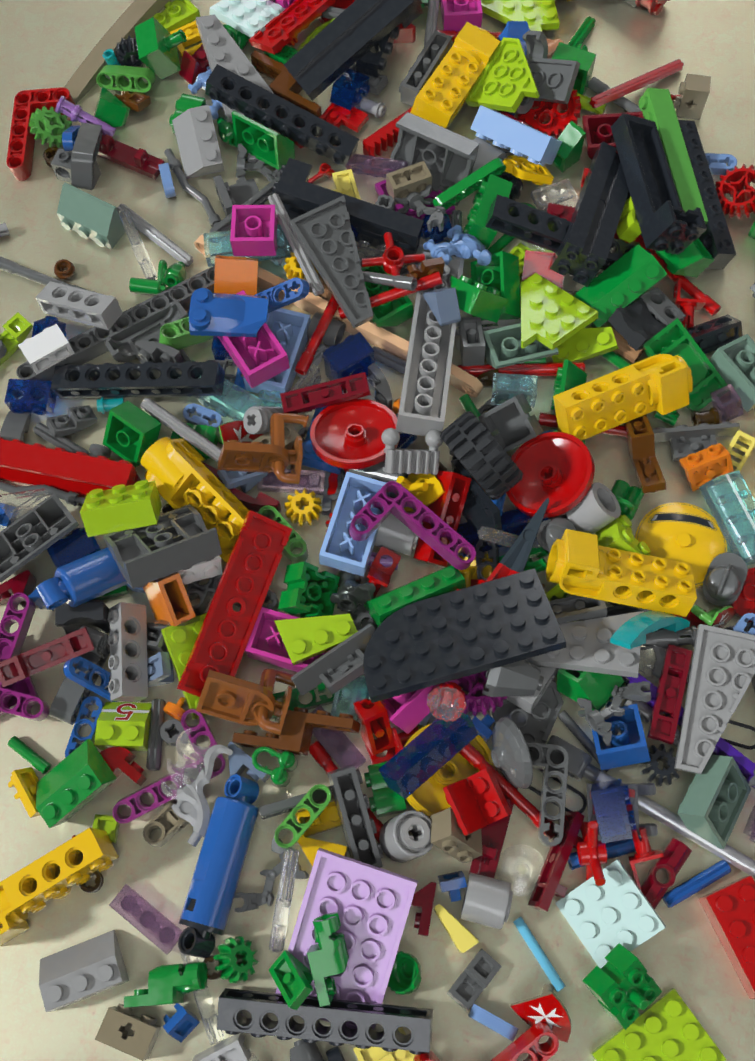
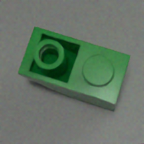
M573 121L568 123L558 137L562 144L553 164L562 173L580 160L586 135L584 130Z

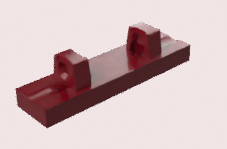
M108 134L102 135L97 156L154 180L160 175L158 165L165 163L164 160L148 154L144 149L139 148L138 150L116 141Z
M365 372L280 394L284 413L294 414L308 413L314 409L371 395Z
M668 644L666 647L647 738L667 744L674 743L692 656L691 650ZM659 711L665 712V713H668V714H671V715L668 716V717L663 716V715H659Z
M505 796L512 811L514 803ZM511 815L481 828L483 855L472 859L469 874L471 872L490 878L495 877Z
M565 811L562 841L558 845L550 847L528 902L530 907L548 912L554 895L565 897L568 888L561 885L559 881L572 848L577 850V842H583V839L578 836L585 818L581 813Z

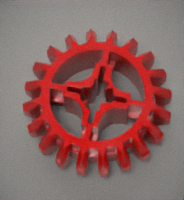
M743 164L740 169L735 166L733 171L727 169L726 176L720 175V181L716 182L715 187L724 216L729 214V217L732 219L737 215V218L740 220L742 215L749 219L751 212L755 214V189L750 186L751 182L755 183V167L753 165L746 168V165ZM726 194L733 197V202L725 198Z

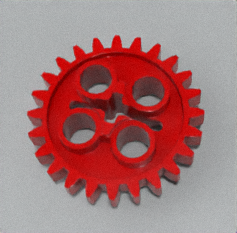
M573 90L568 104L534 101L527 113L517 114L519 116L518 120L521 119L534 129L551 137L555 136L558 139L559 134L563 132L569 122L573 121L576 125L578 124L577 118L581 117L580 110H582L580 96H577V90Z

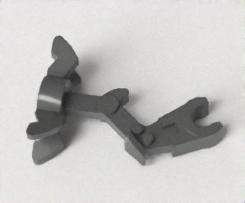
M238 144L239 154L237 155L236 178L238 180H236V184L246 181L245 171L260 172L267 177L268 182L280 177V170L270 171L265 167L266 163L263 161L246 163L247 150L242 144Z
M431 184L420 193L411 192L407 198H394L395 202L405 205L397 212L406 215L408 210L412 209L416 210L418 217L422 214L431 215L427 221L428 231H431L436 226L439 227V231L444 229L445 208L441 206L432 208L424 205L433 204V198L424 199V197L429 196L431 193Z
M650 682L629 683L628 686L621 688L615 685L611 693L613 696L611 705L600 712L596 709L592 711L591 701L578 698V705L580 708L585 709L578 711V715L580 717L585 716V720L592 730L603 736L604 743L609 746L612 740V723L605 722V720L612 716L625 715V709L620 708L623 699L643 702L651 701V692H643L650 691Z
M274 838L271 849L273 852L280 854L279 857L282 861L273 869H266L260 872V875L266 876L262 893L240 892L235 894L234 898L241 897L244 899V905L241 908H235V912L240 913L259 909V906L266 903L269 907L272 906L274 901L272 893L274 881L287 868L292 871L293 878H309V874L301 870V865L288 849L279 847Z

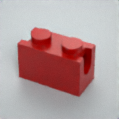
M366 698L360 702H354L357 720L361 724L360 732L362 739L372 755L375 756L395 747L388 713L381 701L371 703V700ZM373 733L376 737L382 738L379 741H374Z

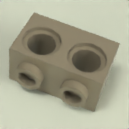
M424 161L386 174V190L393 199L407 198L411 192L420 193L429 184L432 185V175Z

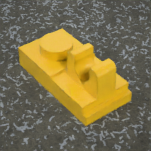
M28 767L14 770L11 773V781L8 783L9 788H16L15 799H21L30 818L40 816L36 809V788L39 779L33 768Z
M335 801L328 804L303 834L304 837L342 826ZM306 810L296 814L300 824H305L310 820V814Z

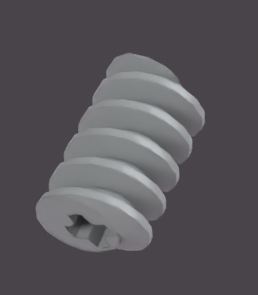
M250 407L245 412L243 418L245 430L249 434H265L269 432L272 414L277 412L284 413L283 407Z

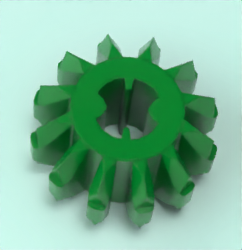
M242 936L230 937L224 940V944H220L217 947L220 954L215 955L213 958L219 961V965H216L214 970H222L220 975L222 980L228 979V982L231 984L238 981L245 982L248 980L249 975L255 973L252 965H256L259 961L254 959L253 955L258 950L250 949L252 941H244Z

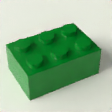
M493 174L489 175L487 181H482L478 192H476L472 201L474 206L470 209L467 216L468 224L465 225L462 232L475 236L483 243L485 249L489 248L498 232L485 227L490 206L497 194L509 198L513 185L512 182Z

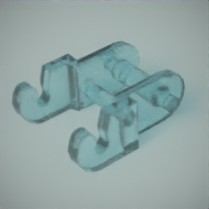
M261 390L258 393L262 406L281 407L282 401L279 398V391Z

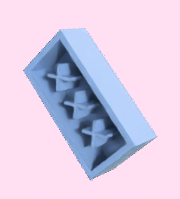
M480 105L470 128L476 131L475 136L493 142L492 144L500 148L510 150L511 153L524 158L528 156V161L544 166L545 163L552 165L562 144V141L482 105Z
M283 308L268 313L266 324L287 353L290 368L254 388L250 387L243 376L246 391L281 399V393L291 390L296 376L294 369L308 341L307 330L311 321L310 315Z
M346 472L319 553V563L321 565L364 577L375 544L378 528L364 541L352 539L349 534V528L354 516L386 482ZM378 508L371 509L372 513L376 515L382 514ZM362 524L355 525L359 531L367 530Z

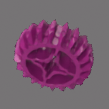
M486 670L482 673L479 672L458 678L460 682L458 686L468 692V695L465 694L463 705L455 709L457 711L463 709L465 715L473 712L475 717L477 712H482L486 716L487 710L494 713L496 706L501 708L503 701L508 696L490 697L482 694L483 685L487 681V678H485Z

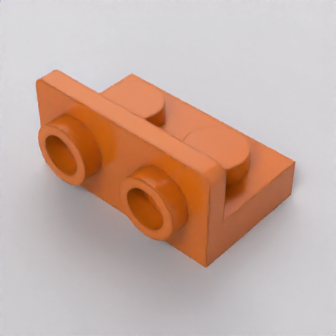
M721 443L711 445L679 460L680 465L685 469L688 485L692 492L727 478V474L729 477L734 475L731 455Z

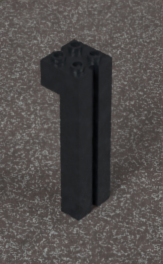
M355 0L289 59L284 66L313 101L397 25L402 23V26L406 28L423 13L421 8L422 1Z
M623 113L611 126V130L645 247L656 251L665 250L666 253L679 255L707 230L701 208L697 207L694 211L688 210L687 212L682 209L656 123Z
M603 141L593 156L565 238L556 250L550 266L551 270L563 276L567 273L574 276L573 281L586 287L589 286L607 261L629 192L619 154L616 153L617 148Z
M292 158L288 159L286 165H282L280 179L275 181L272 193L279 195L291 220L344 195L355 242L385 251L384 234L391 232L394 246L401 248L404 255L417 253L424 220L309 183L308 177L313 165Z

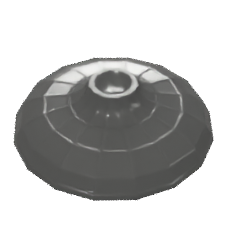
M502 717L493 727L492 761L500 769L505 779L514 787L528 789L532 784L533 778L532 760L528 746L515 722L508 717Z

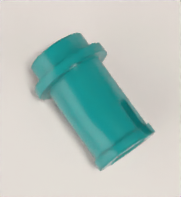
M112 49L103 52L102 56L107 65L121 66Z
M101 397V399H97V411L102 412V414L110 412V409L124 403V398L104 399V397Z

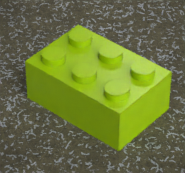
M141 480L134 485L125 486L120 484L108 490L94 489L87 493L80 514L87 536L92 537L155 525L158 523L162 503L156 482Z

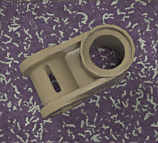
M176 800L168 803L144 827L143 837L151 846L162 847L176 833L189 824L188 821L177 816L171 806L177 804ZM173 813L178 817V820L172 816ZM160 828L162 830L161 837L155 841L151 840V832L154 829Z

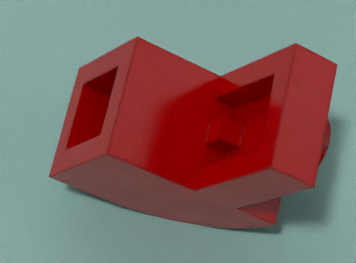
M110 747L100 752L117 778L123 772L139 786H142L147 780L142 775L144 769L135 761L131 763L136 756L123 747Z

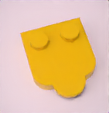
M508 155L507 158H504L505 172L511 173L517 178L532 181L536 185L552 184L554 177L545 166L536 165L528 161V158Z

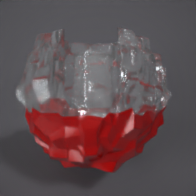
M449 681L433 687V690L428 694L427 705L435 718L446 722H453L461 717L467 703L465 702V693L457 683Z

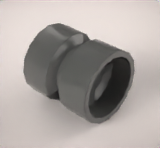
M316 312L313 315L307 330L308 338L311 339L322 313ZM335 318L332 319L322 339L325 345L333 348L339 346L345 332V322Z

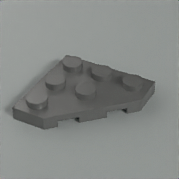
M554 680L550 683L531 714L507 699L503 701L501 708L496 706L494 713L490 710L489 712L495 720L493 722L494 725L502 717H508L515 722L522 732L526 744L532 742L546 744L564 702L560 692L557 691V685ZM529 749L532 762L538 759L537 752Z

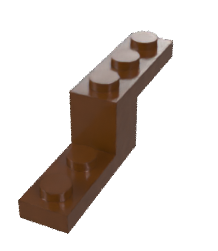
M256 50L250 55L252 65L256 67L259 73L274 80L269 87L275 95L317 117L322 115L321 106L299 94L302 88L283 63L277 62Z
M647 415L624 423L628 436L629 456L643 494L666 490V481L655 456L654 432Z
M294 707L293 711L287 710L280 735L266 733L265 737L257 736L258 733L255 731L244 730L243 733L234 732L232 742L241 747L257 749L266 746L281 753L289 751L295 755L308 756L313 728L359 734L361 724L350 714L340 713L339 717L331 716V713L327 711L317 710L316 714L308 713L307 709Z

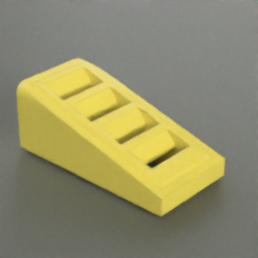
M741 430L737 431L727 448L730 455L741 460L740 463L732 460V465L737 467L734 475L731 476L735 479L755 447V438ZM737 440L748 445L749 448L746 449L737 444ZM733 447L744 452L745 455L742 456L732 451Z
M438 904L434 907V912L459 953H464L479 943L478 939L442 905Z

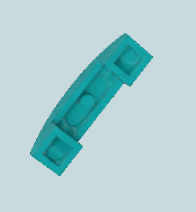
M647 611L625 622L612 635L610 643L627 649H633L646 644V634L661 628L677 632L689 627L690 622L672 614L660 611Z

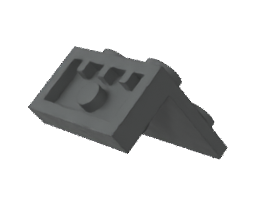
M221 175L213 177L216 192L226 217L232 213V205H242L259 192L253 178L229 186L228 182H223Z

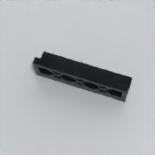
M728 314L686 329L704 354L713 352L743 336L741 321Z
M457 458L452 460L453 472L471 478L462 515L481 539L502 531L501 515L498 507Z

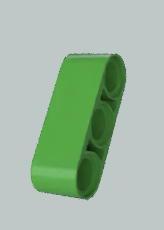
M105 65L97 75L96 81L101 88H106L107 90L145 93L153 86L156 81V75L149 68Z
M189 317L162 325L159 343L180 350L211 340L214 336L190 335Z
M269 505L262 507L258 512L265 517L273 516L274 521L292 528L287 545L283 549L286 557L292 563L306 561L308 549L301 536L276 508ZM295 548L303 549L300 554L292 553Z
M321 784L313 786L278 826L274 839L279 847L283 849L293 847L324 811L331 800V792L328 787ZM322 790L326 793L327 799L324 803L317 804L314 802L312 795L315 791ZM299 810L309 812L310 820L307 823L300 824L297 822L295 817ZM285 829L293 833V840L288 844H283L279 841V834Z

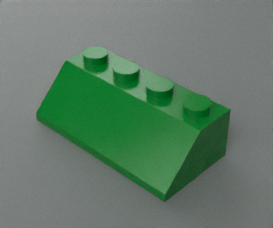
M638 244L594 278L588 287L584 286L573 296L598 311V319L590 324L592 328H598L608 322L617 308L629 306L661 281L667 273L656 258Z
M450 565L377 596L372 600H368L364 606L376 625L379 626L386 618L407 605L450 593L457 589L466 588L465 578L458 569Z

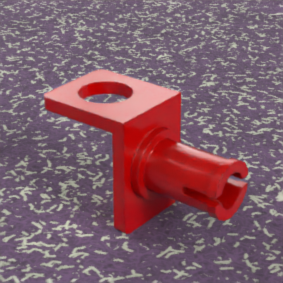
M678 278L673 286L672 302L686 315L682 321L683 326L685 327V324H687V328L694 327V310L701 311L705 305V300L680 298L681 279Z
M384 546L380 547L367 574V578H369L368 583L371 582L376 587L373 593L374 598L381 586L386 588L389 586L391 575L401 559V555ZM381 556H391L393 559L392 565L383 566L380 563Z
M416 726L409 734L405 731L397 733L395 727L391 728L395 747L388 749L384 757L373 756L365 744L372 764L383 763L399 757L405 743L419 730ZM382 737L374 739V741H379Z
M645 827L639 828L641 839H639L636 829L630 831L636 854L628 858L639 889H641L635 864L664 857L662 849H651Z

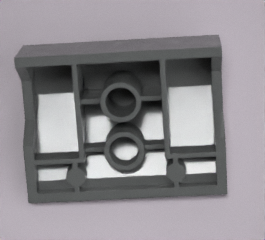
M409 112L396 123V127L400 129L397 144L391 153L388 173L424 161L432 175V191L435 192L439 190L445 191L471 174L480 143Z
M55 493L0 532V582H3L79 526L78 522Z
M191 504L159 515L158 523L155 525L113 532L103 536L123 577L132 589L144 587L149 582L166 578L180 570L190 569L195 564L210 561L222 554L216 528L208 530L201 514Z

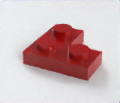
M336 97L319 118L338 128L344 125L358 133L369 120V114Z

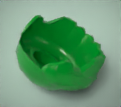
M398 951L388 987L396 994H410L415 992L420 986L421 966L417 958L412 954Z

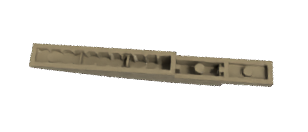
M135 0L125 10L64 88L69 90L75 104L97 83V75L107 65L102 56L103 52L112 49L115 53L117 42H121V37L125 39L128 36L134 38L136 36L134 27L159 13L171 0Z

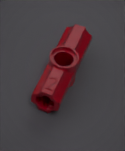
M675 838L670 840L663 851L664 857L658 859L656 864L649 870L647 878L641 885L640 890L654 910L668 888L674 884L678 872L692 852L687 845ZM659 869H663L667 873V880L663 884L656 878V873Z

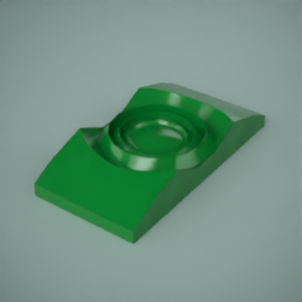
M678 318L643 344V349L648 357L658 354L678 355L690 367L693 391L689 393L690 404L686 407L691 412L695 410L699 412L730 388Z

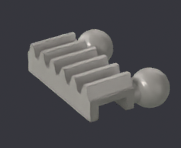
M394 428L385 429L381 435L382 442L385 444L384 453H386L383 471L385 473L437 475L440 454L438 447L443 443V440L440 438L441 432L430 430L426 434L425 441L429 449L395 448V445L400 440L399 432Z

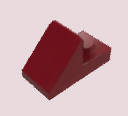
M203 44L192 56L185 50L183 52L179 75L191 85L196 82L197 76L200 73L206 72L207 67L210 66Z
M26 570L0 584V605H6L10 597L15 593H24L29 596L34 590L37 581L36 577L29 570ZM21 601L19 604L25 608L27 602Z
M430 882L414 894L411 906L422 908L421 913L416 912L414 928L418 929L417 935L428 937L436 882Z

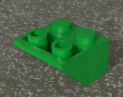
M699 238L679 255L666 253L665 250L656 251V254L666 262L668 271L673 275L697 278L714 261V258Z
M463 275L460 276V279L451 276L450 284L451 288L456 289L459 309L468 314L497 323L507 301L506 298L500 296L501 291L489 287L487 290L486 284L474 280V283H472V279Z
M564 359L562 368L558 367L553 387L554 395L586 383L587 373L571 361ZM552 397L551 410H554V415H556L554 399Z
M561 668L557 673V691L576 702L578 698L591 701L592 711L595 709L600 711L613 697L611 693L615 685L621 688L625 683L623 678L618 675Z

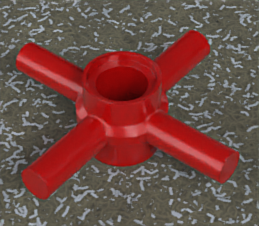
M386 232L384 234L386 249L382 257L361 258V267L383 266V270L387 274L397 276L400 275L404 264L420 263L425 260V255H404L401 248L394 246L392 233Z
M584 821L580 828L583 842H577L580 866H586V880L593 876L595 884L603 886L606 880L601 864H607L606 845L604 840H598V823L595 821H590L589 823Z

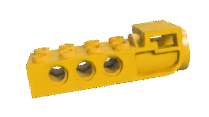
M467 22L456 36L451 49L416 96L410 113L448 129L465 104L467 96L501 41L488 31Z
M658 354L554 395L558 431L571 434L582 441L653 411L666 415L690 404L689 393L693 391L691 369L681 356Z
M170 437L159 439L146 450L140 461L141 465L147 470L144 475L148 482H156L158 493L174 510L191 504L201 514L208 530L216 528L222 554L219 556L227 563L249 510L203 464L205 459L184 438L171 439Z
M566 529L562 539H556L551 547L547 561L546 579L548 582L559 584L560 588L566 593L687 617L697 600L692 564L598 545L597 535Z
M88 828L0 882V926H3L0 929V946L29 929L26 921L29 912L36 913L47 906L45 902L53 897L56 900L69 892L67 888L75 884L77 886L82 885L91 879L90 874H93V872L98 870L103 872L113 866L112 861L119 858L106 831Z

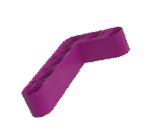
M396 481L387 482L354 516L349 528V534L352 539L364 541L390 514H393L454 568L458 570L467 569L476 557L475 548ZM393 492L397 498H390L386 493ZM410 507L414 510V513L409 514L404 508ZM378 508L382 514L376 515L372 513L371 509ZM428 522L431 524L432 529L424 528L422 523ZM362 524L367 530L359 531L355 525ZM440 538H447L450 541V544H443L440 541ZM458 553L466 554L468 560H462Z
M15 593L10 597L0 623V662L19 655L27 636L36 605L24 593ZM26 601V607L23 610H18L19 603ZM18 623L17 631L10 633L11 625ZM10 645L9 654L2 656L3 648ZM0 682V712L33 721H42L47 718L50 710L47 702L35 696L8 690L9 685L2 687ZM16 697L17 705L9 709L8 703L10 699ZM39 703L41 706L39 713L32 715L31 708Z
M191 708L185 711L181 717L182 726L198 759L120 799L112 812L113 818L117 822L128 823L176 798L178 789H182L187 784L193 782L186 778V771L195 769L200 773L204 769V757L207 750L213 745H218L203 713L197 712L196 708ZM189 713L197 714L200 719L199 724L196 726L188 725L186 716ZM201 735H206L210 738L211 744L206 748H201L197 744V738ZM223 753L217 756L221 760L222 765L219 769L213 770L211 779L221 774L225 769L226 760ZM166 781L175 782L177 790L173 793L166 792L163 787ZM143 793H151L154 796V802L150 805L144 804L141 800ZM123 804L130 806L132 810L131 815L122 816L119 813V806Z

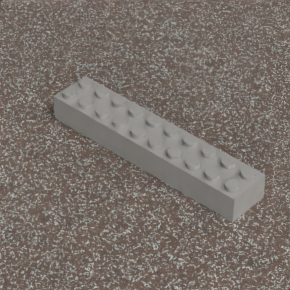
M423 251L425 260L433 259L430 252ZM451 256L452 260L450 263L444 266L443 284L416 292L396 426L398 432L426 436L430 430L443 431L456 323L440 326L423 297V292L439 288H451V276L460 279V276L463 274V258Z

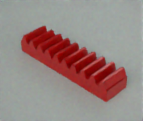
M412 108L363 140V154L368 159L375 160V154L381 156L382 151H388V146L394 147V142L397 143L400 129L396 127V123L407 112L410 113Z

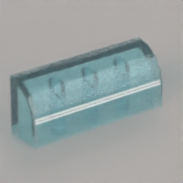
M739 470L720 475L708 481L699 489L732 553L742 557L746 565L755 563V499Z

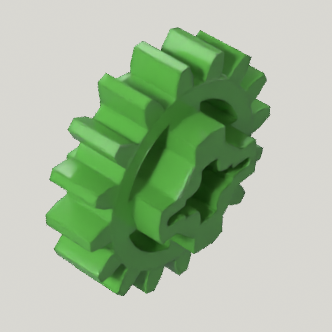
M43 106L42 111L37 108L35 113L32 112L29 122V127H31L30 133L36 134L34 139H41L42 145L48 143L49 147H52L55 144L57 148H60V145L63 144L62 133L71 127L72 121H67L68 116L56 113L53 107L47 110Z

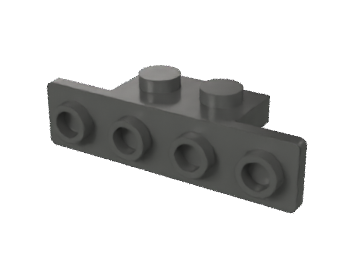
M726 421L715 425L702 423L689 427L687 425H679L675 428L656 427L652 430L655 442L669 441L673 461H679L689 454L699 452L711 445H716V438L735 436L740 428V424Z
M371 623L293 675L291 679L299 693L305 695L323 683L333 695L351 681L363 675L364 653L372 634L376 630Z

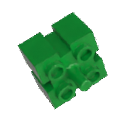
M305 561L287 565L283 583L287 584L288 587L287 591L281 592L278 609L291 615L300 614V618L333 615L335 604L329 599L333 593H337L340 577L328 571L318 572L319 567Z
M618 943L605 957L607 963L602 968L596 966L582 981L598 999L597 1001L606 1013L626 1030L640 1016L638 1009L645 1010L662 993V990L654 979L647 974L648 971L640 960Z

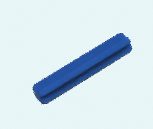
M725 860L719 861L665 893L662 897L668 908L677 905L731 872L729 864Z

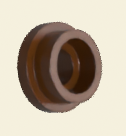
M62 259L56 262L54 273L57 278L66 280L74 275L75 267L70 261Z

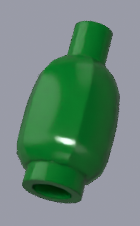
M219 117L217 123L220 138L224 143L235 146L233 123L227 122L223 117Z
M180 261L168 267L164 274V281L168 287H173L185 280V263Z

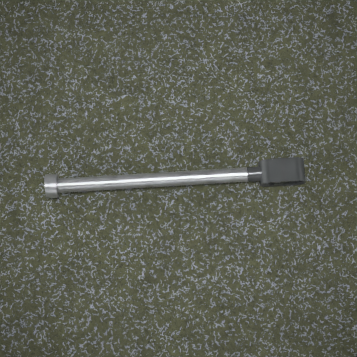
M551 735L547 744L562 746L568 752V776L578 781L585 777L593 783H622L590 764L592 761L590 755L560 737ZM550 753V760L553 764L558 765L562 763L563 758L560 753ZM638 794V809L755 878V860L726 844L724 849L716 847L687 829L680 816L648 797Z

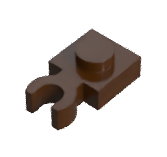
M121 91V95H114L135 112L143 111L144 108L151 104L150 96L138 92L130 94L128 91Z
M442 257L423 260L420 266L416 264L409 265L407 269L410 274H406V276L415 277L419 280L424 276L439 271L442 278L445 262Z

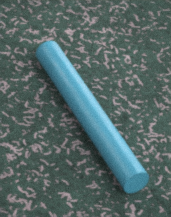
M519 917L513 921L514 925L557 992L562 990L565 984L523 918Z

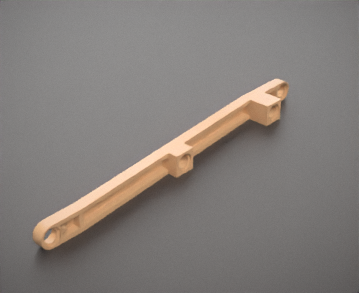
M201 234L194 242L197 250L214 262L216 255L234 256L232 250L230 251L206 235ZM237 256L258 258V263L262 259V256ZM258 266L257 287L267 290L287 281ZM281 290L278 297L284 299L285 293L284 290ZM309 292L305 298L291 304L314 315L316 312L323 314L329 301ZM337 308L333 318L345 322V331L406 361L409 341L381 327H377L369 321L353 328L348 318L343 320L340 318ZM453 363L451 364L449 384L470 397L476 398L483 390L482 383L476 377Z

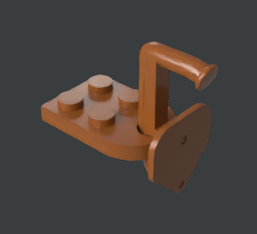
M280 412L272 414L270 418L271 444H263L262 442L242 443L237 440L224 441L218 459V470L274 472L278 480L283 483L299 484L303 458L302 437L297 436L292 449L286 450L284 423L301 424L303 427H306L309 415ZM290 464L291 473H285V468Z
M265 669L261 674L260 684L209 670L196 711L247 726L259 725V727L267 732L280 735L291 699V686L296 688L291 679L293 675L275 669ZM275 681L290 685L287 687L281 702L276 701L273 696ZM273 715L276 716L275 722L270 721Z

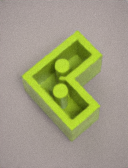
M620 515L595 533L598 536V545L649 556L651 552L645 542H639L634 537L631 528L632 522L626 515Z

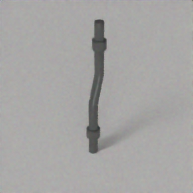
M166 149L164 153L169 161L171 171L175 173L183 190L202 203L209 217L208 221L213 228L221 221L220 216L215 213L208 198L188 183L182 171L183 167L180 161L176 159L171 149ZM225 233L220 239H225L227 234Z
M0 481V490L13 495L44 493L51 496L55 493L59 499L65 500L67 504L73 506H82L85 498L81 497L79 493L73 491L66 492L45 484L14 486Z

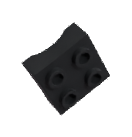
M642 299L628 307L617 308L608 320L615 331L620 333L628 345L636 351L643 349V344L667 326L657 321L650 314L646 303Z
M92 599L76 607H71L64 603L63 606L55 608V625L63 627L66 635L79 630L83 625L110 633V623L108 622L109 608L103 601Z

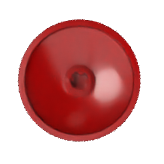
M353 399L330 405L316 416L311 425L310 438L312 448L320 459L338 468L362 469L374 466L385 460V444L382 442L381 435L387 428L396 429L397 417L387 406L368 399Z
M563 432L540 434L522 444L512 455L511 459L523 473V478L506 494L518 510L531 517L535 515L547 498H549V504L543 518L564 514L577 506L590 490L595 473L593 457L585 444L571 434Z

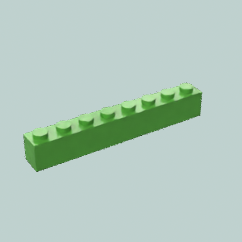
M647 88L639 100V108L643 112L644 119L656 123L681 207L685 212L688 210L694 211L697 207L701 208L705 224H707L708 218L669 89Z

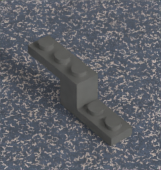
M577 595L549 601L558 624L640 611H652L627 605L606 607L605 601Z

